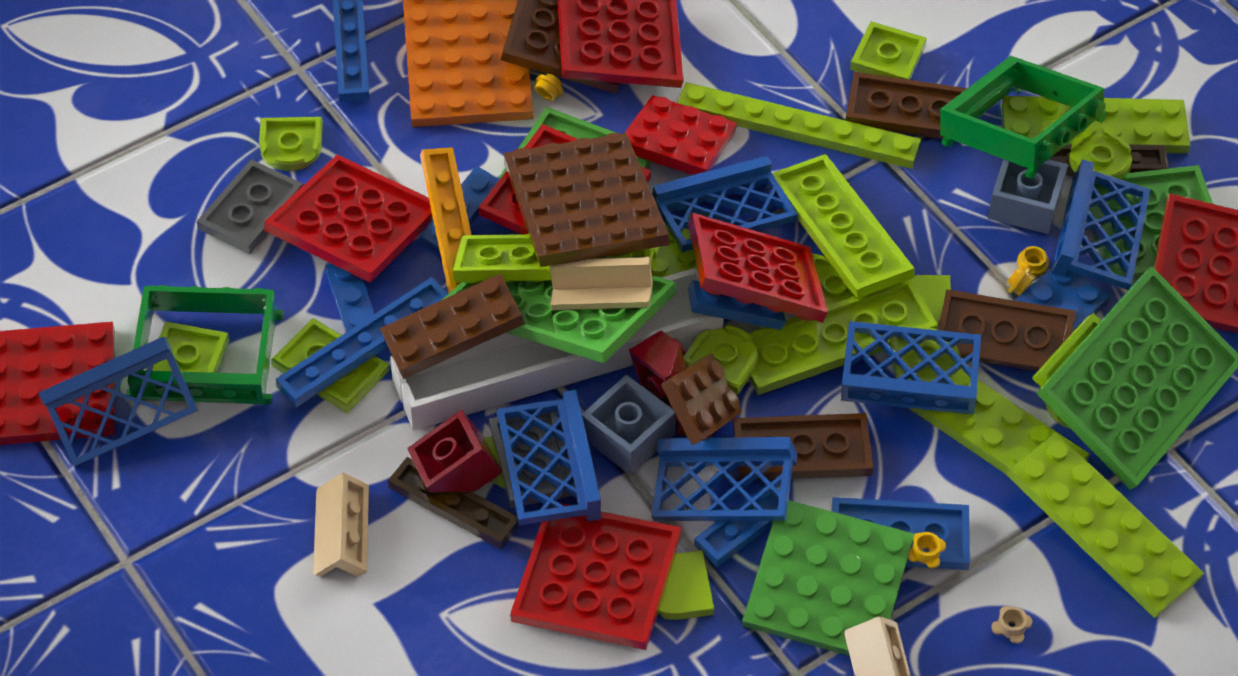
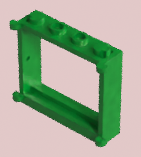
M1009 56L940 109V135L945 137L942 139V145L949 148L954 141L1026 167L1028 170L1025 171V176L1034 179L1040 165L1048 161L1051 156L1062 147H1065L1078 134L1084 132L1094 121L1102 123L1105 120L1106 111H1103L1106 107L1104 103V88L1020 58ZM1022 90L1073 107L1034 139L977 119L1012 91L1020 93Z
M144 286L133 350L148 344L155 311L264 314L256 374L181 373L194 402L264 405L272 403L273 395L266 394L275 322L276 320H282L284 310H277L274 290L263 288ZM143 369L137 373L145 376L147 370ZM152 371L150 378L168 384L172 371ZM130 375L127 379L129 389H127L126 395L137 398L143 379ZM175 378L172 386L180 389ZM148 382L141 400L161 401L166 388ZM170 390L166 400L186 402L183 394Z

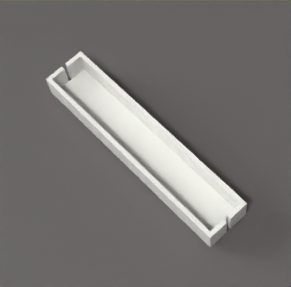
M696 267L662 277L676 282L677 293L604 364L504 333L405 379L402 378L394 358L391 356L392 380L401 403H403L412 430L415 431L445 422L461 409L466 415L632 366L633 362L629 349L660 330L672 339L677 338L683 345L684 350L689 349L703 331L723 328L724 319L691 311L687 288L692 280L699 281Z

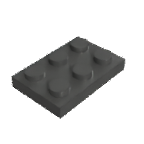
M251 159L197 220L198 230L251 254L268 234V232L264 231V221L303 186V183Z
M555 411L543 413L539 419L552 426L558 420ZM520 417L506 419L507 425L517 431L527 422ZM489 418V427L502 470L511 508H514L515 502L498 418ZM533 425L525 435L539 442L546 432ZM552 437L545 447L559 453L565 446V443ZM519 441L512 449V452L525 458L532 448ZM538 453L531 463L544 470L552 459ZM558 464L550 474L564 481L571 473V470ZM524 469L518 476V480L531 486L538 476ZM544 480L537 491L550 498L558 487ZM564 492V493L560 496V498L568 497V496H572V495H570V494L567 493V492ZM530 497L524 505L539 503L540 501Z

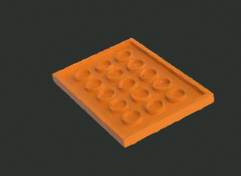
M403 0L412 127L534 119L529 68L500 60L518 0Z

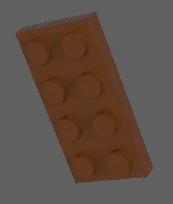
M854 72L845 121L886 131L944 139L945 137L940 135V109L967 88Z
M500 273L381 327L380 330L402 378L405 379L525 324V321Z
M946 289L938 330L981 335L979 362L1038 371L1073 333L1076 311ZM959 343L956 345L961 359L973 353L972 344Z
M866 413L733 418L734 438H791L797 451V462L792 467L791 479L873 475L874 468ZM748 466L737 467L738 481H741L752 472ZM771 466L763 475L768 480H775L782 474L783 466Z

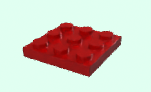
M652 95L625 133H627L636 157L690 175H696L711 170L734 136L737 123L727 120L723 116L712 115L695 107L681 105L670 101L668 98Z

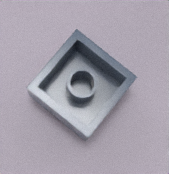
M1003 159L992 193L988 219L1049 234L1063 189L1068 164L1053 160L1045 161L1038 167L1035 178L1030 179L1025 176V171L1028 168Z
M625 375L582 413L588 444L629 475H632L657 452L658 439H670L675 435L676 413L674 409L628 375Z

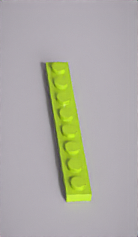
M685 82L677 102L681 105L695 107L712 115L723 116L727 120L736 122L738 127L913 169L920 148L921 139L688 82Z

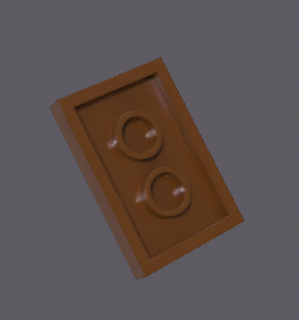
M713 353L702 357L661 384L691 445L703 441L742 413L739 407V399L735 392L730 389L724 377V369L715 359Z

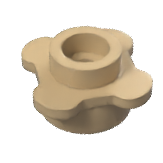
M1004 606L1000 609L998 621L992 623L991 629L994 634H1002L1010 638L1012 643L1018 644L1023 642L1024 632L1032 626L1033 621L1022 609L1015 606ZM1009 623L1015 624V626L1011 627Z

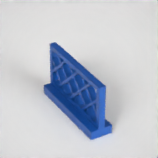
M767 156L653 186L652 195L660 215L681 252L693 249L691 238L686 240L682 234L684 228L689 229L688 222L692 213L757 232L797 221L798 214L771 172L772 163ZM767 186L771 189L769 195L755 191V189ZM737 194L744 196L741 203L726 198ZM749 198L765 203L762 210L746 205ZM707 202L715 204L713 210L697 206ZM772 205L783 209L785 213L776 215L767 212V210ZM721 206L736 210V213L733 217L718 213V210ZM677 210L687 211L684 218L672 215L670 212ZM741 213L757 217V219L748 223L739 220Z
M1082 159L1072 178L1052 273L1064 276L1068 270L1129 290L1133 281L1150 189L1093 171L1094 163ZM1094 183L1106 186L1110 193L1101 196L1095 189ZM1131 194L1140 197V202L1131 206L1123 195ZM1115 199L1122 207V210L1114 213L1106 202ZM1098 205L1105 216L1096 220L1089 211V208ZM1128 215L1135 226L1126 230L1119 218ZM1110 222L1118 233L1108 236L1101 225ZM1093 229L1100 240L1090 243L1084 232ZM1123 239L1130 250L1121 253L1113 242ZM1106 246L1113 257L1103 260L1096 249ZM1088 253L1095 264L1089 266L1078 262V257ZM1118 263L1125 272V277L1113 274L1109 266Z
M849 321L841 401L974 415L981 335ZM855 333L869 334L875 341L862 349L854 341ZM893 336L902 337L908 345L895 352L886 341ZM925 340H933L941 348L928 356L919 345ZM959 343L972 344L973 353L963 360L952 349ZM880 346L890 357L877 365L868 354ZM853 350H854L857 354H855V355L852 357V353H853ZM914 350L923 361L911 369L901 357ZM945 353L956 363L946 372L934 362ZM861 359L872 369L865 375L850 374L851 366ZM895 362L905 374L898 379L889 378L883 370ZM972 362V368H970L967 364ZM929 366L939 377L932 382H925L916 374ZM962 369L970 377V386L956 385L949 377Z
M165 337L156 339L39 392L40 398L50 413L73 467L199 411L174 358L172 348ZM166 359L172 369L168 384L150 378L154 364ZM148 368L145 376L137 373ZM130 375L143 379L137 398L119 392L123 379ZM175 378L180 389L172 386ZM117 382L114 390L106 387ZM148 382L166 388L159 407L141 400ZM101 389L112 393L106 412L88 406L94 391ZM170 390L183 394L188 408L177 413L164 409ZM117 395L135 402L128 420L110 414ZM83 396H86L83 404L74 401ZM68 403L81 407L75 426L62 422L57 408ZM139 404L157 410L153 423L146 427L133 423ZM86 409L104 416L97 434L79 428ZM162 412L170 415L159 420ZM108 418L126 424L122 437L115 441L102 437ZM131 426L139 429L128 434ZM65 427L73 430L70 438ZM77 432L95 438L91 451L78 457L73 447ZM100 440L108 443L97 448Z
M577 391L563 392V399L498 408L497 418L519 525L586 515L587 521L600 520L601 498ZM558 411L559 418L552 426L539 419L543 413ZM520 417L527 422L517 431L507 425L506 419ZM533 425L546 432L539 442L525 435ZM552 437L565 443V446L559 453L545 447ZM519 441L532 448L525 458L512 452V449ZM538 453L552 459L544 470L531 463ZM558 464L571 470V473L564 481L550 474ZM524 469L538 476L531 486L518 480V476ZM544 480L558 487L550 498L537 491ZM564 492H567L577 498L578 505L563 506L556 501ZM530 497L544 504L539 511L524 512L523 505Z
M790 437L705 438L694 445H691L688 438L658 439L657 452L660 455L651 514L653 521H786L792 467L797 462V451ZM706 466H715L719 472L706 483L697 476ZM739 466H748L752 472L739 483L729 475ZM771 466H783L782 474L772 483L763 475ZM668 467H683L687 471L673 484L667 479ZM693 478L701 487L686 499L679 492V489ZM726 478L734 487L721 498H718L711 489ZM759 478L767 487L754 498H751L744 489L755 479ZM674 493L682 501L674 510H662L663 502ZM706 493L715 501L706 510H696L693 506ZM741 493L748 503L739 510H730L725 504ZM771 493H774L779 498L778 510H763L758 504Z

